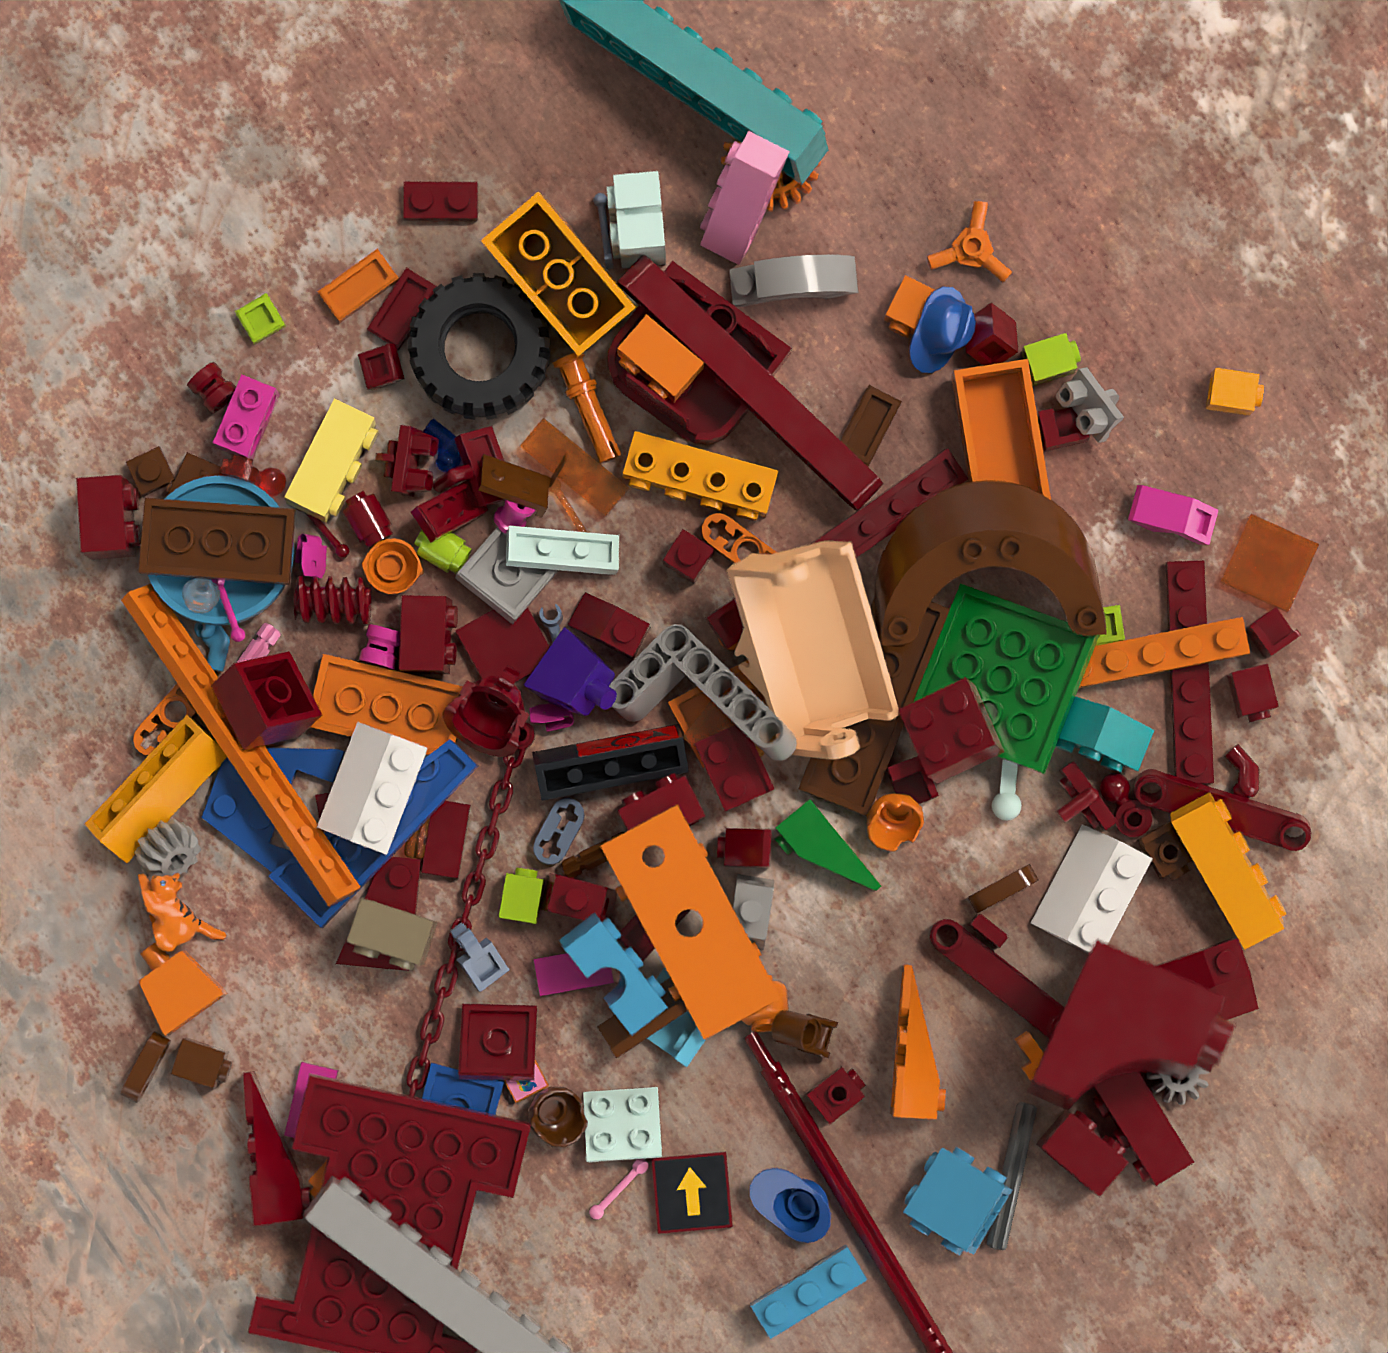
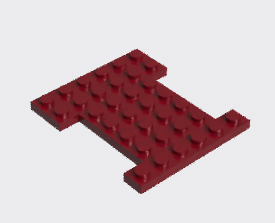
M309 1073L292 1149L328 1157L321 1189L332 1176L339 1181L343 1177L347 1178L361 1189L359 1194L361 1198L369 1204L373 1200L382 1204L392 1213L389 1217L390 1220L400 1227L403 1223L411 1226L422 1236L419 1242L430 1250L433 1246L440 1248L452 1259L449 1264L458 1270L476 1191L514 1198L531 1123ZM313 1224L294 1301L257 1293L248 1327V1333L338 1353L477 1352V1348L465 1339L442 1334L444 1323Z

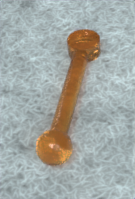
M556 479L552 487H549V491L555 493L579 532L592 533L585 529L562 492L561 482Z

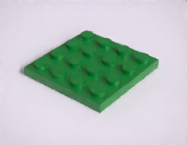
M960 583L913 702L966 677L976 685L1005 751L996 757L1045 774L1100 635H1079L1072 631L1066 621Z

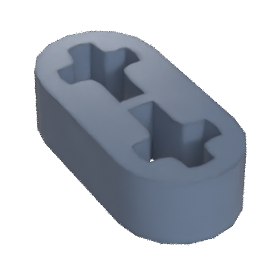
M563 798L552 807L533 845L534 854L542 863L548 865L557 864L566 856L585 818L584 809L578 801L571 798ZM569 805H573L576 807L574 813L578 816V820L575 823L569 821L563 831L558 829L557 827L562 819L557 814L560 807L567 809ZM557 832L561 834L556 845L561 849L559 855L551 854L549 859L543 857L544 849L540 847L543 840L549 842L554 833Z

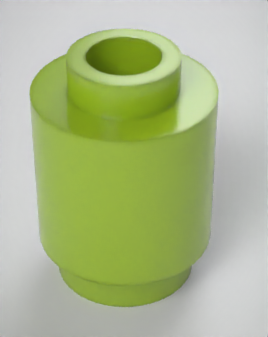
M421 530L414 545L419 547L417 551L418 556L446 573L452 571L457 574L466 563L472 551L470 547L465 545L466 541L452 532L431 543L423 530Z

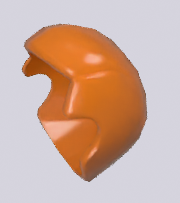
M907 794L883 795L874 802L867 814L868 839L877 848L890 852L896 851L902 842L910 841L913 843L924 825L922 807Z

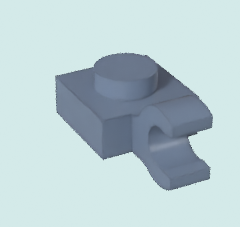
M462 922L450 930L456 942L465 952L464 955L457 959V962L479 992L510 970L489 939L485 938L479 943L469 928L467 929Z

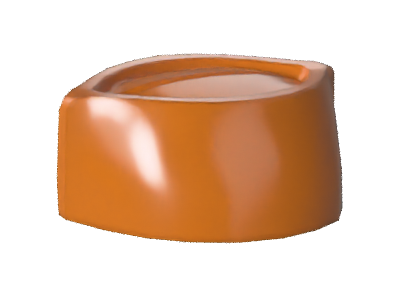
M396 538L385 539L376 543L362 562V567L369 583L380 592L386 594H398L406 591L416 582L420 575L424 574V569L414 548L407 542Z

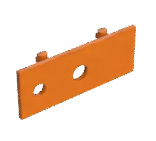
M678 805L601 845L621 886L615 888L622 902L626 899L630 900L675 984L668 988L675 1002L681 998L683 999L704 1040L781 999L759 958L762 955L755 942L751 943L706 859L708 856L702 842L698 844ZM657 845L664 852V860L657 867H649L643 862L642 853L648 846ZM692 909L702 916V929L695 936H683L676 930L675 919L681 911Z

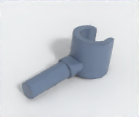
M557 604L555 606L558 615L554 620L545 619L543 607L539 611L541 622L549 629L552 642L559 635V625L563 620L561 609Z

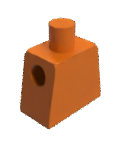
M155 942L140 953L152 972L140 979L139 984L165 1036L171 1035L228 994L186 950H181L170 958L166 951H162L157 947Z

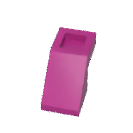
M1137 485L1128 521L1152 532L1175 533L1198 545H1209L1219 510L1191 497L1144 485Z

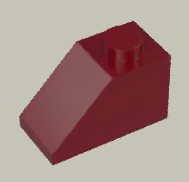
M586 592L568 623V626L632 660L635 658L651 628L650 624Z
M726 828L725 836H718L717 858L724 859V867L769 869L772 829Z

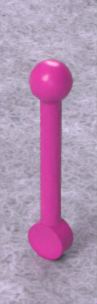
M211 579L213 587L218 590L231 625V638L235 642H241L245 638V632L242 628H239L224 587L225 581Z

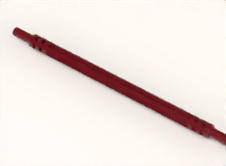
M758 1032L750 1033L744 1039L762 1068L760 1074L766 1080L769 1089L772 1090L775 1099L781 1105L915 1329L924 1348L928 1353H953L944 1335L941 1334L938 1325L934 1322L798 1095L796 1088L789 1080L787 1073L783 1070L780 1061L775 1062Z

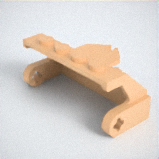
M822 541L771 555L751 554L727 569L744 626L735 655L737 657L744 655L749 661V664L747 662L740 664L739 669L764 695L767 707L795 735L797 745L792 755L822 759H839L855 753L860 745L856 732L844 727L866 719L889 721L900 715L871 609L861 580V574L850 542Z

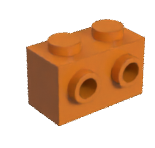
M648 315L640 321L617 348V355L621 357L618 363L634 377L640 373L650 382L647 385L649 389L664 400L668 397L674 403L704 368L703 361Z

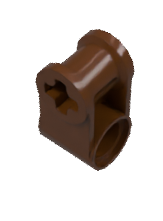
M782 1010L776 1015L772 1023V1037L777 1043L797 1048L799 1051L829 1058L830 1052L827 1049L833 1028H837L839 1022L811 1014L804 1015L789 1010Z

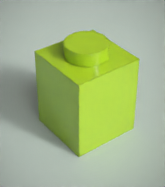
M1066 333L1023 346L1021 350L1023 359H1028L1032 386L1075 373L1078 368L1076 363L1081 361L1075 340L1069 342Z
M516 867L515 874L506 873L499 918L537 924L545 882L544 879L537 878L538 871Z

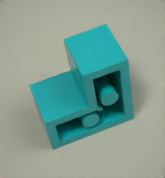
M1075 696L1056 748L1069 753L1073 752L1074 747L1080 749L1078 754L1098 762L1102 758L1100 765L1119 773L1122 772L1123 767L1139 771L1154 729L1112 707Z

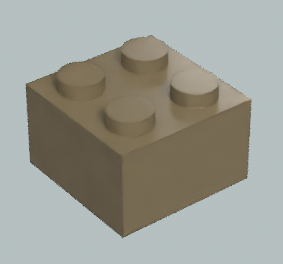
M361 898L347 942L355 944L353 952L372 958H378L379 953L391 956L390 964L414 970L415 964H425L438 922Z

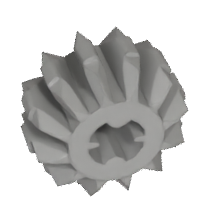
M175 818L170 819L167 823L160 820L157 827L154 829L148 828V834L138 839L140 846L134 853L137 856L138 863L141 865L140 868L151 878L154 875L173 876L175 873H188L187 868L198 862L196 855L202 850L198 844V839L195 837V832L189 826H186L184 822H178Z
M1195 1066L1183 1082H1180L1178 1079L1172 1081L1170 1076L1150 1072L1146 1073V1078L1152 1080L1159 1079V1082L1151 1088L1153 1093L1156 1094L1166 1088L1162 1099L1164 1102L1169 1103L1176 1091L1177 1103L1184 1105L1186 1101L1185 1091L1193 1100H1197L1199 1094L1194 1086L1198 1085L1199 1087L1207 1088L1209 1085L1205 1080L1198 1079L1199 1074H1208L1210 1072Z

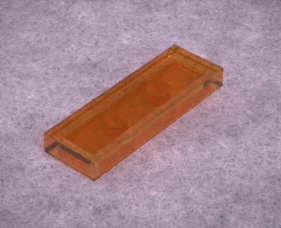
M545 418L539 422L520 445V448L552 474L566 454V463L557 478L605 517L610 514L629 491L627 485Z

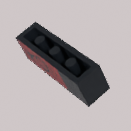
M679 724L532 752L541 801L666 777L673 773L677 775L689 772Z

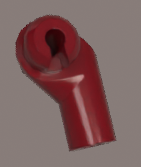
M1237 744L1224 757L1238 771V783L1232 788L1233 794L1249 799L1250 797H1255L1259 791L1260 770L1251 757Z

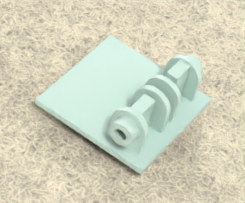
M658 1087L583 1092L584 1114L588 1121L585 1130L587 1162L662 1158Z

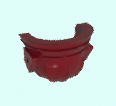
M507 665L500 677L491 675L474 683L467 680L458 697L453 699L443 711L444 723L451 733L460 741L479 752L497 757L513 755L518 748L520 732L530 715L525 712L521 691L514 685L520 671Z

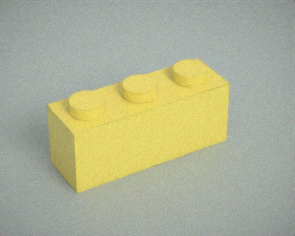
M334 398L284 497L286 503L326 523L330 515L336 517L346 498L341 494L347 482L353 484L361 470L362 463L358 462L363 450L370 451L378 436L379 431L374 429L376 426L375 418Z

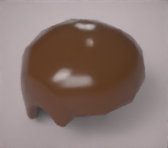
M549 1087L538 1093L528 1112L529 1122L535 1135L552 1147H567L579 1141L588 1124L582 1100L577 1094H574L565 1087Z

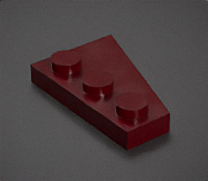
M391 857L375 874L364 899L416 915L422 859ZM347 939L335 963L411 971L390 964L391 956L379 953L378 958H372L353 952L355 944L347 942Z

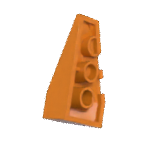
M903 965L890 1114L893 1117L937 1119V1111L944 1112L946 1089H939L940 1080L912 965Z

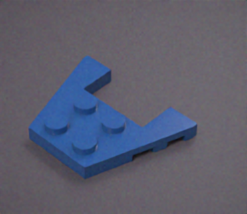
M267 748L291 785L297 771L334 783L345 751L340 749ZM227 757L218 770L202 818L265 868L273 872L294 855L290 850L271 843L276 828Z

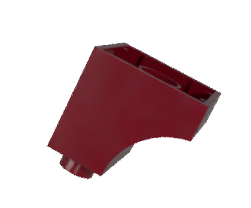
M1096 939L1027 1092L1069 1111L1073 1104L1090 1088L1114 1076L1134 1072H1150L1171 1076L1182 1081L1195 1066L1211 1072L1213 1067L1218 1065L1236 1024L1217 1016L1225 997Z

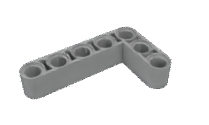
M674 624L664 629L609 685L617 693L616 700L611 707L627 721L635 722L643 719L687 676L768 757L778 761L785 760L796 749L797 742L793 732L683 625ZM686 642L684 647L677 651L679 645ZM709 665L706 671L699 674L704 666ZM656 669H659L658 673L650 678L651 674ZM731 687H732V690L730 691V693H729L728 695L722 697V696H723V693H724L728 688H731ZM633 695L632 699L628 703L624 704L625 700L629 696ZM756 710L753 717L746 720L747 715L750 712ZM780 733L776 741L769 743L772 736Z

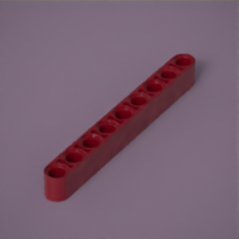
M642 254L619 278L617 284L662 328L703 361L704 368L850 507L859 511L881 488L883 482L863 461L652 260Z

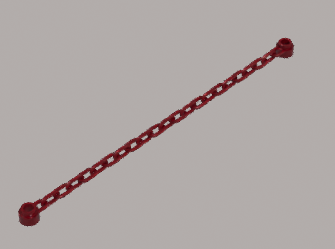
M528 722L523 726L527 736L525 740L518 743L517 750H520L517 761L515 762L514 757H510L509 760L508 756L503 757V762L507 766L504 778L495 783L489 800V807L493 812L490 824L481 829L475 847L476 855L479 857L476 871L467 875L461 897L465 903L462 917L454 920L451 930L462 922L467 926V929L469 928L472 931V924L468 917L471 907L477 905L482 898L486 885L485 876L482 874L485 860L494 856L500 837L496 823L499 814L507 811L513 795L514 788L509 781L513 768L521 765L526 749L535 740V731ZM500 786L502 791L508 788L502 808L501 803L494 805ZM486 832L489 837L494 833L489 853L486 848L481 852ZM473 877L475 883L480 879L475 899L472 894L467 898L468 889ZM449 933L447 942L452 950L449 961L439 968L434 983V992L438 996L435 1008L426 1013L420 1030V1037L424 1042L421 1054L412 1059L406 1076V1083L410 1088L408 1095L415 1097L416 1090L422 1089L426 1084L431 1066L427 1053L430 1044L438 1041L444 1025L445 1018L440 1011L444 998L449 997L453 993L458 978V969L454 963L457 953L463 951V949L456 941L453 944L454 937L451 933ZM444 970H446L448 975L453 972L448 991H446L444 986L439 989ZM431 1016L434 1021L439 1017L433 1038L432 1033L425 1035ZM417 1062L419 1067H422L425 1063V1069L419 1084L418 1079H414L413 1082L411 1081Z

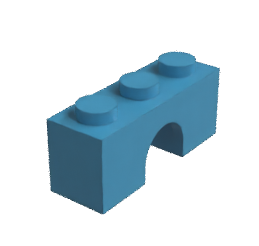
M593 913L559 941L587 978L603 967H613L619 970L620 979L617 986L604 996V999L629 1033L633 1035L668 1008L661 998L666 992L653 975L646 979L639 968L644 963L631 946L624 951L617 942V939L622 935L611 920L607 918L602 922L597 914Z
M844 1245L816 1262L813 1267L785 1284H780L751 1302L750 1305L769 1338L772 1339L865 1282L867 1278L848 1246Z

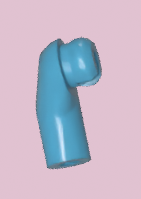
M196 622L194 626L195 634L201 637L209 648L207 662L213 670L223 672L230 646V637L222 626Z

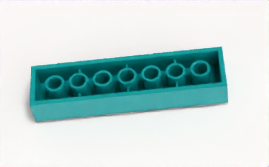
M559 0L567 22L740 143L743 142L750 131L789 151L782 172L801 185L829 151L825 137L826 134L821 125L823 121L815 113L808 109H804L803 112L792 105L793 101L786 93L778 88L771 91L761 84L763 80L754 71L747 67L742 71L732 64L733 59L725 51L718 47L712 50L702 43L703 38L696 31L689 27H685L683 30L675 25L673 17L664 9L658 6L652 9L643 3L644 0Z

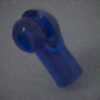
M433 418L425 427L423 433L438 438L436 466L440 471L447 472L452 468L459 467L461 462V456L454 440L457 436Z

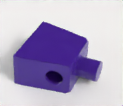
M565 627L524 684L525 687L542 700L581 716L589 715L595 705L604 710L610 708L617 697L616 691L609 687L615 677V673L581 639Z

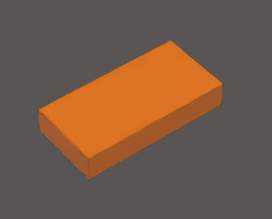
M377 248L317 292L341 323L397 283L399 277Z

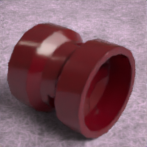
M211 362L203 367L187 383V386L195 395H200L204 399L203 405L211 414L219 411L230 402L236 388L232 381H226L223 378L222 370L215 362Z

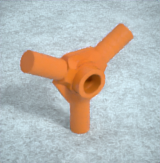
M974 201L969 228H965L952 243L951 248L927 256L931 270L957 261L958 264L976 268L983 266L1002 283L1009 278L1012 271L992 255L994 250L987 231H984L988 203Z

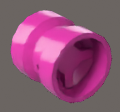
M369 624L366 632L368 638L367 646L361 650L359 660L395 670L397 663L395 653L397 647L400 646V632ZM376 646L385 648L387 651L376 649Z

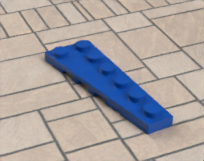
M448 740L424 758L387 855L330 832L324 833L361 888L477 769L478 765L453 740ZM295 856L269 875L320 928H324L356 894L354 893L352 896L329 907Z

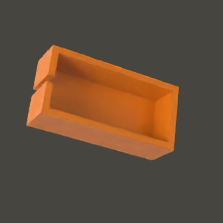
M1028 359L954 370L951 378L968 481L998 480L1012 482L1029 487L1031 490L1051 500Z

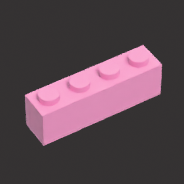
M750 131L741 144L734 142L725 160L730 166L725 165L717 181V185L722 188H716L708 205L712 209L707 211L700 226V229L705 231L700 246L740 265L754 241L789 151Z

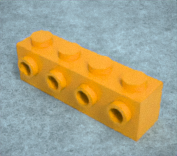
M634 431L623 470V478L629 479L628 485L644 491H650L651 486L665 489L664 495L669 498L685 501L687 496L701 499L700 505L717 511H721L722 506L737 509V516L757 521L758 515L766 517L778 476V470L637 431Z
M186 715L84 824L103 845L125 863H128L136 855L134 852L140 846L138 839L148 834V828L154 829L160 820L167 823L187 799L194 795L202 783L221 766L227 756L215 738L190 716Z
M1209 792L1170 813L1171 823L1244 950L1284 930L1282 917L1287 915L1277 895L1270 897L1264 885L1268 883V880L1261 866L1258 863L1252 865L1245 853L1249 852L1250 848L1240 831L1233 833L1227 821L1231 820L1232 817L1223 800L1215 801Z

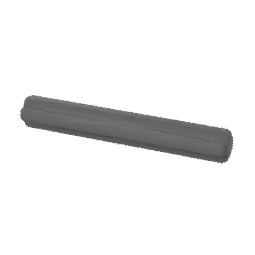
M1018 1102L1016 1105L1001 1173L1007 1177L1003 1184L1011 1188L1012 1192L989 1229L986 1243L988 1247L993 1249L1005 1250L1008 1245L1037 1107L1033 1104Z

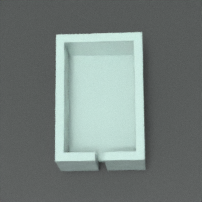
M658 171L613 175L614 186H607L610 223L617 222L610 224L613 258H621L622 269L630 268L642 254L647 256L656 265H666Z

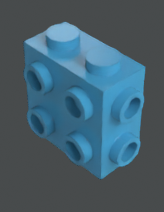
M955 1147L953 1152L941 1148L939 1153L934 1152L926 1162L924 1167L926 1175L920 1185L915 1184L908 1192L904 1201L907 1207L903 1213L913 1218L910 1225L925 1235L929 1236L931 1231H934L942 1236L944 1239L941 1245L960 1256L963 1250L975 1254L1011 1194L1012 1189L1003 1184L1007 1177L989 1166L986 1167L984 1172L972 1165L975 1158L960 1148Z

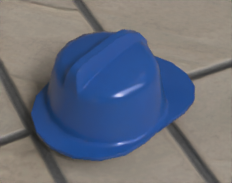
M943 286L931 293L925 302L921 317L912 336L909 347L910 360L913 366L922 373H932L940 370L949 362L956 349L968 344L975 332L976 321L972 307L965 304L961 293L953 287Z
M779 1168L763 1170L754 1177L750 1184V1198L754 1207L765 1218L795 1241L804 1243L816 1242L826 1235L831 1226V1212L826 1193L819 1184L812 1180L801 1179L790 1171Z

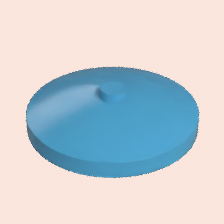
M209 476L190 481L175 489L165 498L169 500L280 508L274 499L261 488L245 480L228 476ZM293 542V552H292L291 570H292V567H293V560H294V542ZM148 575L152 586L161 599L181 616L206 625H230L218 590L213 587L211 579ZM224 580V587L237 623L244 622L262 613L278 598L286 586L284 584Z

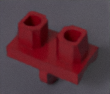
M400 425L398 441H388L387 454L376 453L375 461L385 463L384 477L393 478L392 492L414 497L415 492H428L432 490L433 472L418 469L420 456L435 457L438 448V438L425 434L422 430L412 426Z

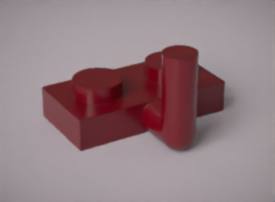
M492 426L463 433L454 438L464 465L452 468L436 478L432 484L433 489L438 493H442L457 482L469 479L479 508L505 501V499L478 490L481 486L483 461L481 457L483 454L504 461Z
M1074 761L1059 770L1063 776L1059 783L1072 799L1056 811L1064 823L1080 812L1093 829L1099 826L1102 831H1106L1118 822L1100 798L1098 791L1093 788Z

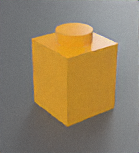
M1215 367L1210 375L1206 409L1250 416L1254 412L1255 407H1261L1264 385L1258 384L1260 374Z

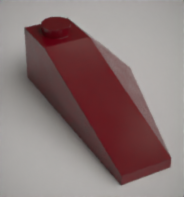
M1231 938L1155 965L1225 997L1217 1015L1223 1019L1228 1020L1259 1009L1251 972L1238 938Z
M255 1071L243 1073L245 1115L247 1125H252V1133L248 1134L247 1148L251 1163H255L256 1171H252V1175H249L254 1226L304 1219V1211L312 1202L311 1193L309 1192L310 1187L303 1186L302 1176Z

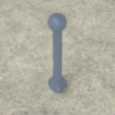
M598 193L594 196L593 202L598 207L606 269H613L605 209L608 198L605 194Z

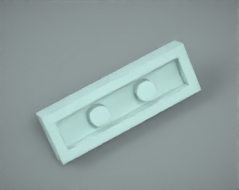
M509 526L506 538V566L616 575L619 570V535Z

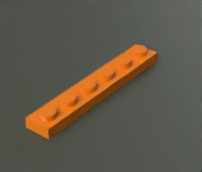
M1243 617L1095 646L1079 688L1249 655L1250 649Z

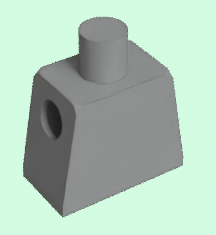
M738 874L732 908L751 943L755 942L758 949L764 950L775 880Z

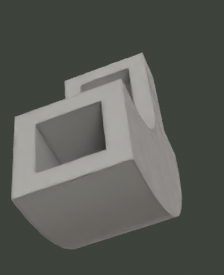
M790 256L755 261L754 265L730 269L733 305L737 307L782 299H829L858 293L855 256Z

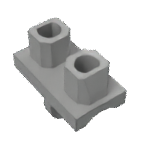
M1087 367L1079 369L1071 381L1064 383L1056 393V399L1061 406L1072 407L1078 415L1076 426L1083 435L1092 434L1098 443L1105 442L1109 438L1111 430L1124 418L1115 405L1119 400L1117 392L1114 389L1104 391Z

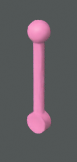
M637 1159L633 1163V1169L602 1202L590 1208V1217L595 1220L602 1218L604 1209L638 1174H643L647 1171L649 1167L648 1162L645 1159Z

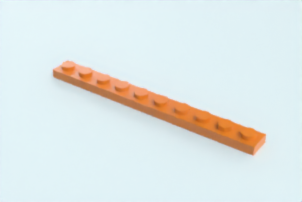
M151 583L128 592L121 599L122 603L327 905L330 907L352 896L361 888L322 829L317 828L318 823L267 748L263 745L243 750L211 687L218 679V676L173 610L161 599Z

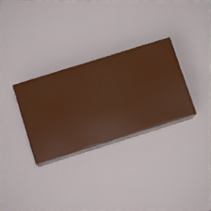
M871 385L866 389L840 440L868 467L902 401Z

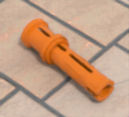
M574 352L554 361L553 365L554 368H559L567 387L565 394L570 400H574L601 464L622 454L614 440L610 426L594 391L597 389L596 380L590 378L582 359L585 354L583 353L578 356Z

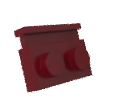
M737 725L694 743L725 812L775 790L754 742Z

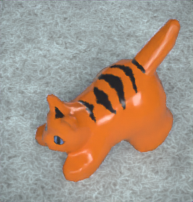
M175 873L173 876L154 875L151 878V882L145 874H138L143 900L149 913L155 941L159 949L172 952L179 944L190 941L196 933H201L213 940H224L227 935L224 931L211 926L201 919H197L193 911L179 900L177 891L183 887L182 882L178 881L179 873Z

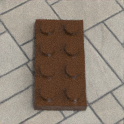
M145 498L138 572L148 575L290 585L296 510L291 508Z

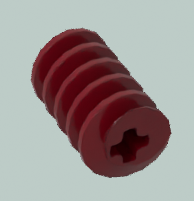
M298 576L294 592L295 620L300 612L303 622L309 623L313 613H315L318 623H324L328 613H330L333 623L339 624L345 613L348 623L354 624L358 614H360L363 624L369 625L372 609V586L370 584L369 588H365L362 577H358L354 588H351L347 577H343L340 586L335 587L333 578L328 576L325 586L321 587L317 576H313L310 586L305 585L303 576Z

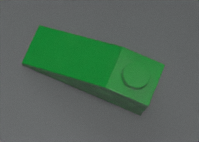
M810 799L775 827L779 835L774 840L788 856L794 852L798 858L872 891H876L881 887V884Z

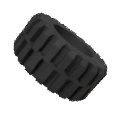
M473 273V277L463 279L462 275L451 278L452 283L446 286L440 284L434 288V294L428 300L426 298L422 300L418 306L419 312L417 316L412 317L410 324L411 333L410 338H408L409 361L412 370L427 396L434 403H438L445 411L453 415L457 413L463 415L465 419L475 420L476 417H485L486 420L496 419L497 415L505 412L509 415L517 411V406L521 403H528L534 397V391L538 386H542L546 378V369L549 367L551 359V342L545 317L519 285L508 283L504 277L495 275L494 278L485 277L484 273ZM477 313L491 314L501 319L511 330L515 342L514 355L507 369L499 376L485 381H472L458 375L449 365L445 355V341L451 327L460 319Z

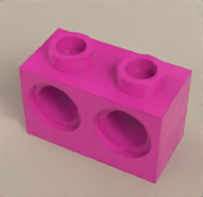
M241 374L213 444L218 449L252 462L280 397L278 390Z

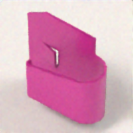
M302 533L298 536L295 562L301 563L303 575L323 578L326 570L327 546L322 545V540L319 536Z
M542 704L529 708L530 722L545 723L547 732L570 727L574 723L573 712L554 704Z

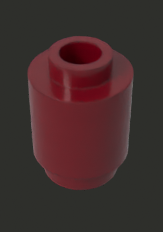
M361 491L345 501L347 508L342 513L359 542H364L368 549L372 548L379 541L388 539L393 535L390 529L392 523L374 493L367 496L364 491Z

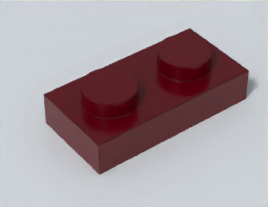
M404 182V221H478V182Z

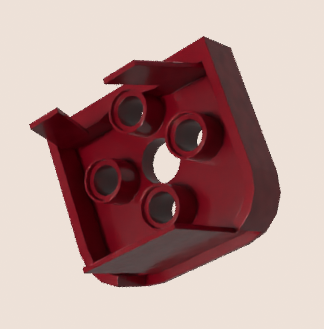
M671 261L664 273L709 316L713 317L719 313L728 315L732 323L725 331L774 377L790 356L792 348L677 263ZM638 305L617 333L608 350V370L613 384L623 395L680 437L694 444L705 445L724 440L735 430L749 410L705 368L674 403L668 397L664 400L649 389L647 385L650 382L640 373L634 377L618 363L621 357L617 355V348L640 321L648 315Z

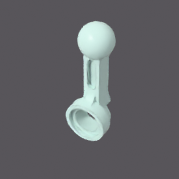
M1004 759L1002 762L1000 793L993 798L992 811L997 818L1008 821L1019 815L1022 805L1020 798L1016 795L1018 765Z

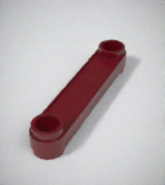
M1156 769L1144 770L1135 780V796L1145 806L1172 813L1210 792L1215 801L1222 799L1232 817L1227 822L1234 833L1240 831L1244 836L1286 848L1290 851L1302 850L1311 840L1310 823L1301 814L1186 780ZM1153 782L1158 784L1161 789L1155 793H1147L1141 787L1145 783ZM1290 827H1299L1304 831L1298 837H1290L1285 833Z
M943 919L937 921L932 926L929 939L937 951L1047 1038L1051 1039L1055 1025L1065 1008L959 923L951 919ZM943 925L953 927L957 934L955 942L948 947L940 945L936 938L937 930Z

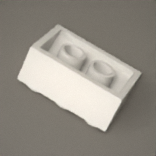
M357 722L317 828L387 855L428 748Z
M1082 824L1030 924L1087 954L1090 953L1096 939L1108 944L1153 858L1117 839Z

